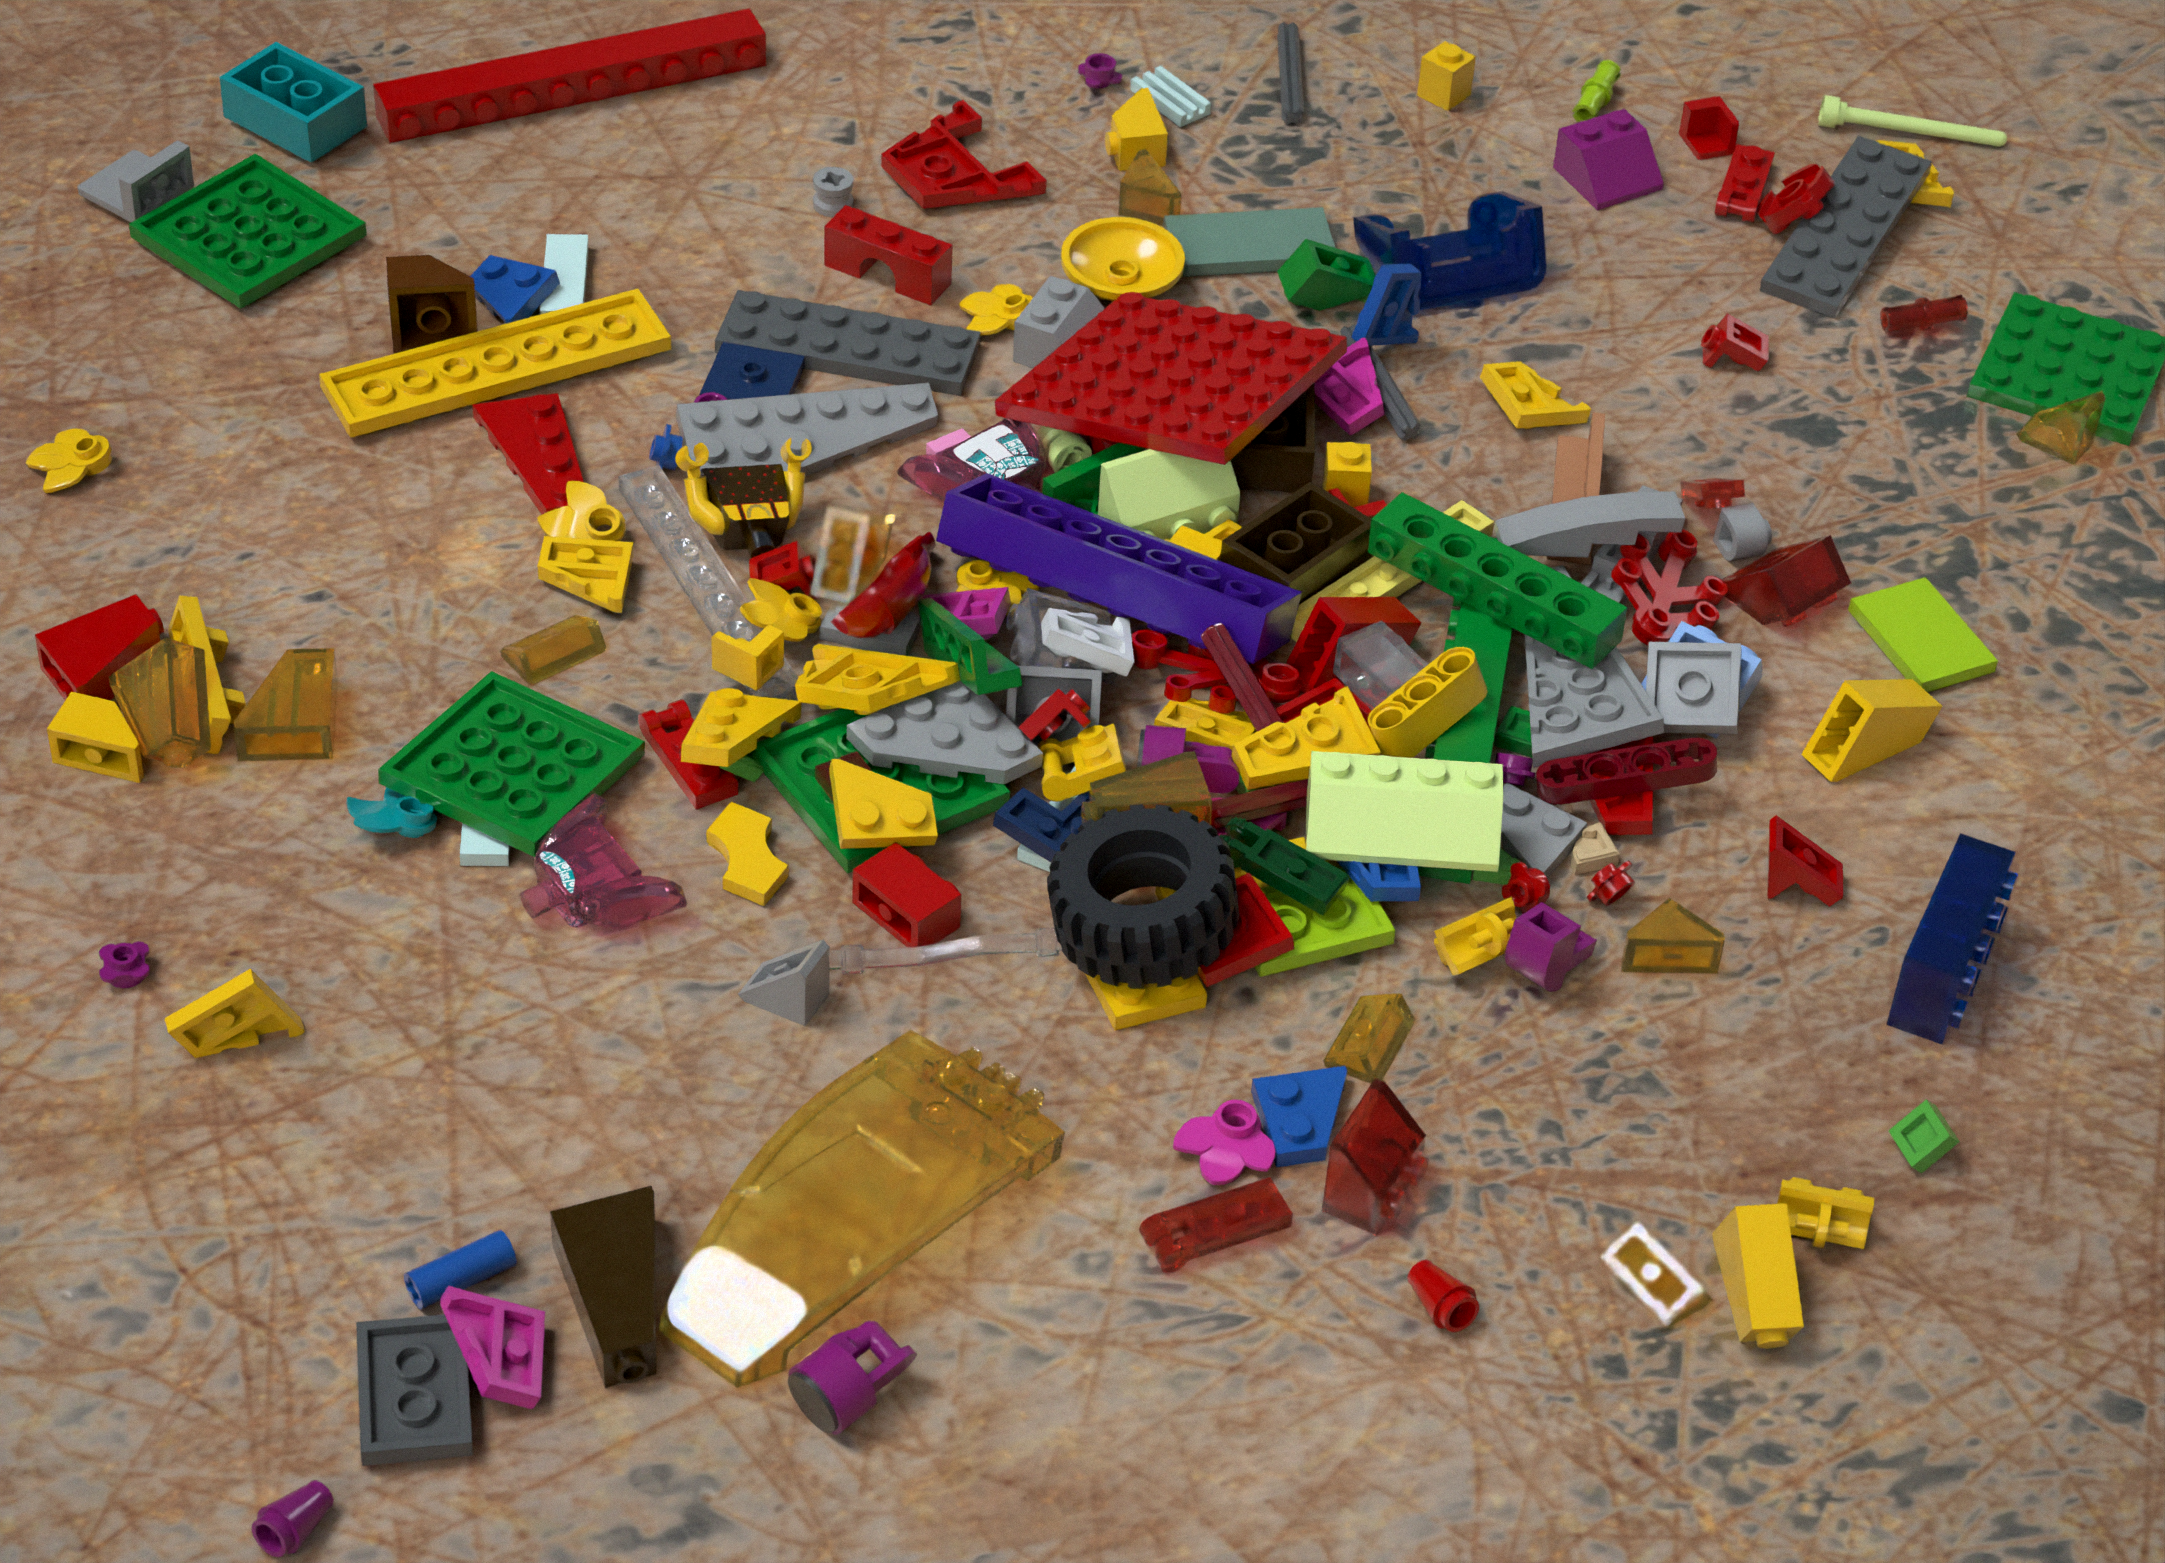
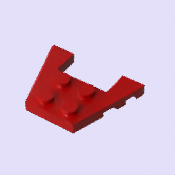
M964 100L952 105V112L944 117L939 114L930 120V127L922 133L912 132L881 154V167L923 209L1035 196L1046 193L1047 180L1028 161L990 173L957 140L982 131V117Z

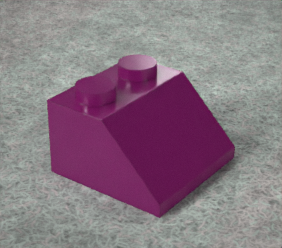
M1627 110L1613 111L1559 128L1553 168L1596 210L1663 190L1664 183L1647 129Z

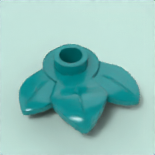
M387 787L383 801H368L353 797H347L346 800L347 809L350 815L355 818L353 824L369 832H398L404 837L419 838L433 831L436 827L437 817L433 812V806L427 803L422 804L412 796L406 797Z

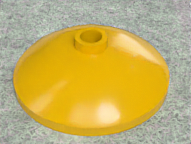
M1107 217L1087 222L1074 229L1066 237L1061 249V265L1067 277L1075 284L1088 287L1095 297L1110 301L1116 300L1121 294L1127 292H1137L1147 298L1156 297L1172 288L1179 281L1184 271L1185 253L1177 238L1161 226L1136 218Z

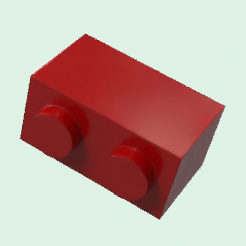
M897 842L853 869L852 903L917 956L960 928L962 894L953 883L943 880L928 868L919 856L909 853Z

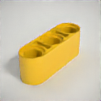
M1467 647L1448 649L1370 712L1368 724L1381 751V755L1406 758L1415 757L1482 702L1488 691L1474 651Z

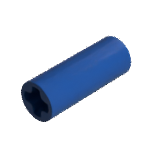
M498 1230L404 1273L405 1286L410 1298L416 1307L421 1310L440 1301L448 1286L464 1290L516 1266V1254L507 1235L502 1230Z

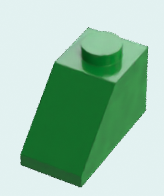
M1305 239L1277 271L1284 289V295L1289 302L1318 311L1368 296L1375 278L1369 258L1309 239Z

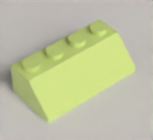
M1311 751L1306 808V850L1323 860L1498 872L1503 811L1502 764Z

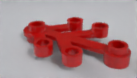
M1682 529V532L1668 533L1658 547V554L1665 563L1661 576L1658 575L1646 556L1651 549L1650 543L1640 534L1637 535L1635 545L1620 546V552L1625 558L1620 559L1611 571L1613 581L1621 586L1636 610L1633 615L1632 632L1639 641L1648 646L1649 642H1668L1681 621L1694 627L1700 625L1711 630L1720 617L1715 605H1718L1728 592L1726 584L1720 578L1709 575L1698 586L1677 587L1682 569L1687 568L1697 554V539L1687 530ZM1639 578H1641L1652 595V602H1650L1637 583ZM1696 604L1691 612L1669 613L1670 606Z
M1139 630L1131 635L1134 665L1136 667L1151 670L1157 668L1159 663L1198 672L1187 675H1169L1166 678L1164 696L1167 699L1175 702H1185L1191 698L1192 690L1212 687L1209 695V708L1223 714L1231 713L1235 710L1238 700L1229 686L1222 685L1227 684V681L1207 649L1188 644V654L1166 649L1167 639L1157 631ZM1265 658L1254 664H1249L1272 702L1284 703L1300 695L1302 682L1299 679L1298 670L1293 666L1284 663H1269Z

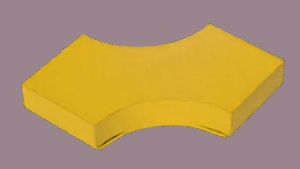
M731 801L706 830L707 843L719 851L729 865L722 877L723 889L765 906L789 877V865L775 857L767 846V841L772 831V818Z

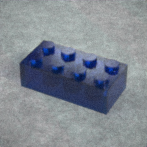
M1960 833L1904 957L1886 1025L1942 1045L1950 1026L1956 1029L1960 1028L1969 1003L1962 1000L1963 996H1974L1982 974V969L1976 968L1978 963L1987 965L1996 938L1990 936L1991 932L2001 933L2009 911V907L2002 904V899L2010 901L2019 874L2011 871L2016 852Z

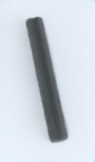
M1282 22L1278 26L1277 34L1282 120L1286 124L1292 122L1299 124L1303 121L1304 112L1299 28L1293 22L1290 24Z
M1356 324L1350 327L1344 326L1340 330L1341 336L1347 337V347L1356 342L1351 338ZM1369 346L1372 365L1374 366L1377 385L1383 402L1384 414L1400 439L1404 441L1410 438L1416 439L1420 435L1421 423L1373 347Z

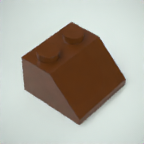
M431 255L386 257L393 354L478 331L474 278Z

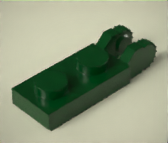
M1235 817L1225 827L1227 835L1220 834V837L1226 841L1230 849L1234 868L1241 867V870L1246 873L1250 872L1255 878L1324 916L1347 886L1349 880L1347 873L1268 828L1264 830L1250 821L1247 822L1246 819Z

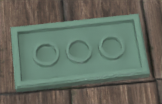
M1323 207L1164 216L1163 228L1177 238L1185 253L1184 271L1181 277L1277 272L1305 239L1335 248Z

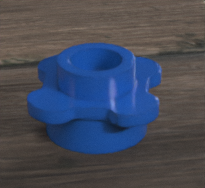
M666 424L663 436L655 434L652 441L649 460L656 461L655 475L660 476L663 468L675 470L677 466L675 456L678 450L682 448L683 437L670 434V424Z

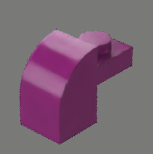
M1541 902L1515 919L1506 947L1505 962L1508 967L1549 992H1554L1562 987L1568 971L1592 956L1597 940L1581 931L1579 924Z

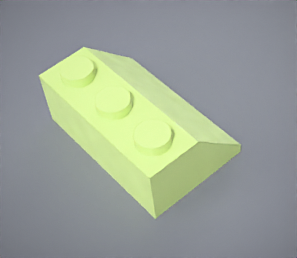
M1148 449L1101 464L1099 516L1163 540H1170L1181 525L1205 534L1228 519L1238 524L1240 491L1231 461L1223 465Z

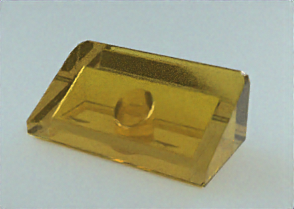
M573 615L503 647L500 650V654L525 682L536 684L603 653L606 650V644L596 619Z
M1402 993L1360 996L1323 1060L1325 1067L1346 1066L1348 1076L1367 1083L1380 1084L1415 1021Z
M1637 1221L1599 1256L1668 1328L1705 1308L1713 1300L1706 1290Z

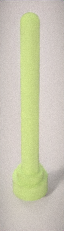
M1829 95L1823 96L1818 126L1835 128V125L1843 126L1844 122L1997 147L2003 146L2007 142V135L2002 131L1848 107L1847 102L1840 101V97Z

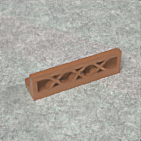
M1592 413L1588 439L1558 435L1551 504L1583 497L1599 496L1606 414ZM1592 543L1588 558L1547 556V559L1590 565L1594 544Z

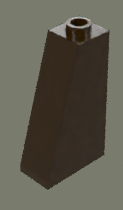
M652 1186L550 1211L552 1246L604 1387L607 1388L622 1383H634L644 1377L657 1374L655 1194Z

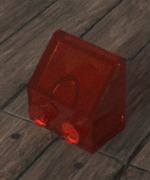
M1831 535L1773 549L1721 579L1728 588V592L1724 596L1760 624L1766 625L1781 621L1783 627L1793 625L1807 618L1806 610L1812 606L1813 609H1818L1838 599L1836 592L1851 584V580Z
M1379 1078L1374 1079L1330 1145L1322 1212L1376 1236L1388 1218L1393 1221L1398 1218L1406 1200V1190L1410 1184L1413 1186L1419 1185L1429 1161L1428 1158L1423 1156L1426 1134L1387 1083Z

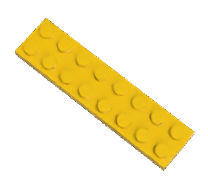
M637 288L319 374L320 388L349 437L352 438L672 350L671 335Z

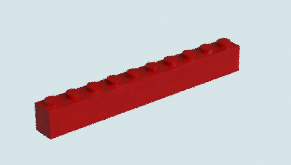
M748 8L373 84L376 118L389 143L764 67L766 66V33L751 9Z

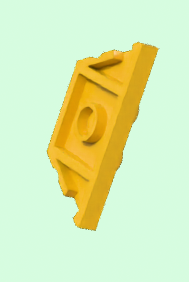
M817 644L812 649L814 660L806 661L803 667L804 673L798 677L795 689L798 702L815 704L821 709L842 708L854 710L859 715H868L891 705L954 684L960 680L958 663Z

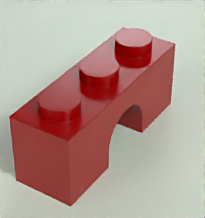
M847 205L824 226V266L860 279L877 260H880L894 274L895 293L930 306L952 284L953 244Z

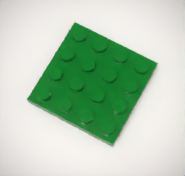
M256 153L129 223L131 238L240 309L367 236L366 222Z
M2014 292L1969 384L1967 397L2130 446L2165 364V336H2161L2154 331L2141 330L2124 325L2114 319H2104L2087 314L2073 307H2064L2043 301L2033 295H2023Z
M491 671L378 769L379 784L406 797L412 796L418 799L421 804L427 803L433 806L434 810L535 857L645 755V741Z
M838 709L781 732L772 738L769 737L757 742L756 749L752 751L762 764L763 773L847 874L853 872L855 867L887 847L840 849L829 772L832 759H841L930 793L932 795L938 835L999 810L1010 800V791L1004 784L985 782V775L959 771L956 778L921 773L919 765L893 762L892 768L873 766L847 739V725L867 715H859L854 710ZM902 846V847H903L904 849H907V848L912 847V846Z

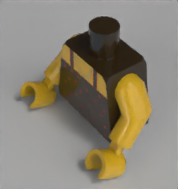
M791 437L782 445L780 453L783 461L788 464V471H783L781 464L702 468L700 472V467L709 458V451L706 445L700 442L694 446L693 451L696 461L689 457V450L686 445L680 448L675 456L677 466L681 470L686 471L688 478L684 479L691 518L710 534H713L719 546L725 550L748 549L750 558L776 549L775 547L782 544L786 530L794 527L803 506L805 473L801 472V463L811 454L812 447L808 439L802 442L801 456L792 453L790 448Z

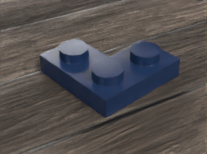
M1023 787L995 813L993 826L1051 862L1057 851H1060V845L1071 833L1075 835L1079 833L1078 828L1080 825L1091 818L1097 821L1103 818L1104 812L1117 809L1118 812L1127 810L1093 789L1079 794L1067 807L1060 811Z

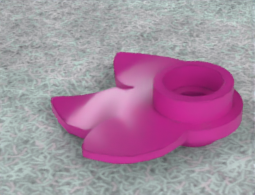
M1229 1100L1222 1103L1212 1116L1191 1118L1178 1130L1173 1142L1174 1150L1200 1156L1199 1167L1201 1174L1212 1185H1225L1233 1182L1241 1175L1245 1166L1253 1170L1266 1172L1272 1166L1275 1158L1274 1143L1261 1132V1120L1251 1104L1242 1100Z

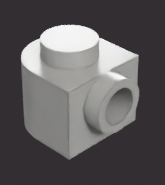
M1754 503L1722 508L1713 541L1723 557L1730 561L1763 555L1772 540V531L1769 522L1763 519Z

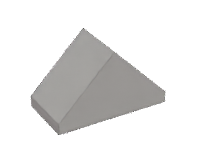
M820 940L762 962L738 995L744 1002L806 1026L829 995V945L824 940Z

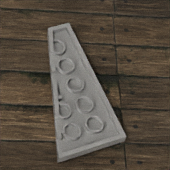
M929 383L677 404L676 420L680 436L683 437L682 444L683 447L685 445L688 447L689 457L696 461L693 449L700 442L705 444L709 451L708 461L700 467V472L702 468L781 464L783 471H788V464L783 461L780 451L782 445L791 437L790 448L792 453L797 456L802 454L801 445L805 439H808L811 443V454L801 463V472L808 476L833 466L834 460L851 454L855 458L867 453L868 447L883 441L894 443L936 427L938 419Z
M1563 565L1552 567V569L1570 577ZM1525 635L1533 768L1539 767L1549 760L1594 753L1602 749L1664 733V718L1617 647L1593 669H1590Z

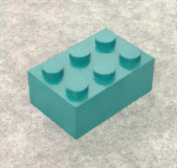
M278 42L271 44L219 77L225 118L311 163L367 127L364 86Z

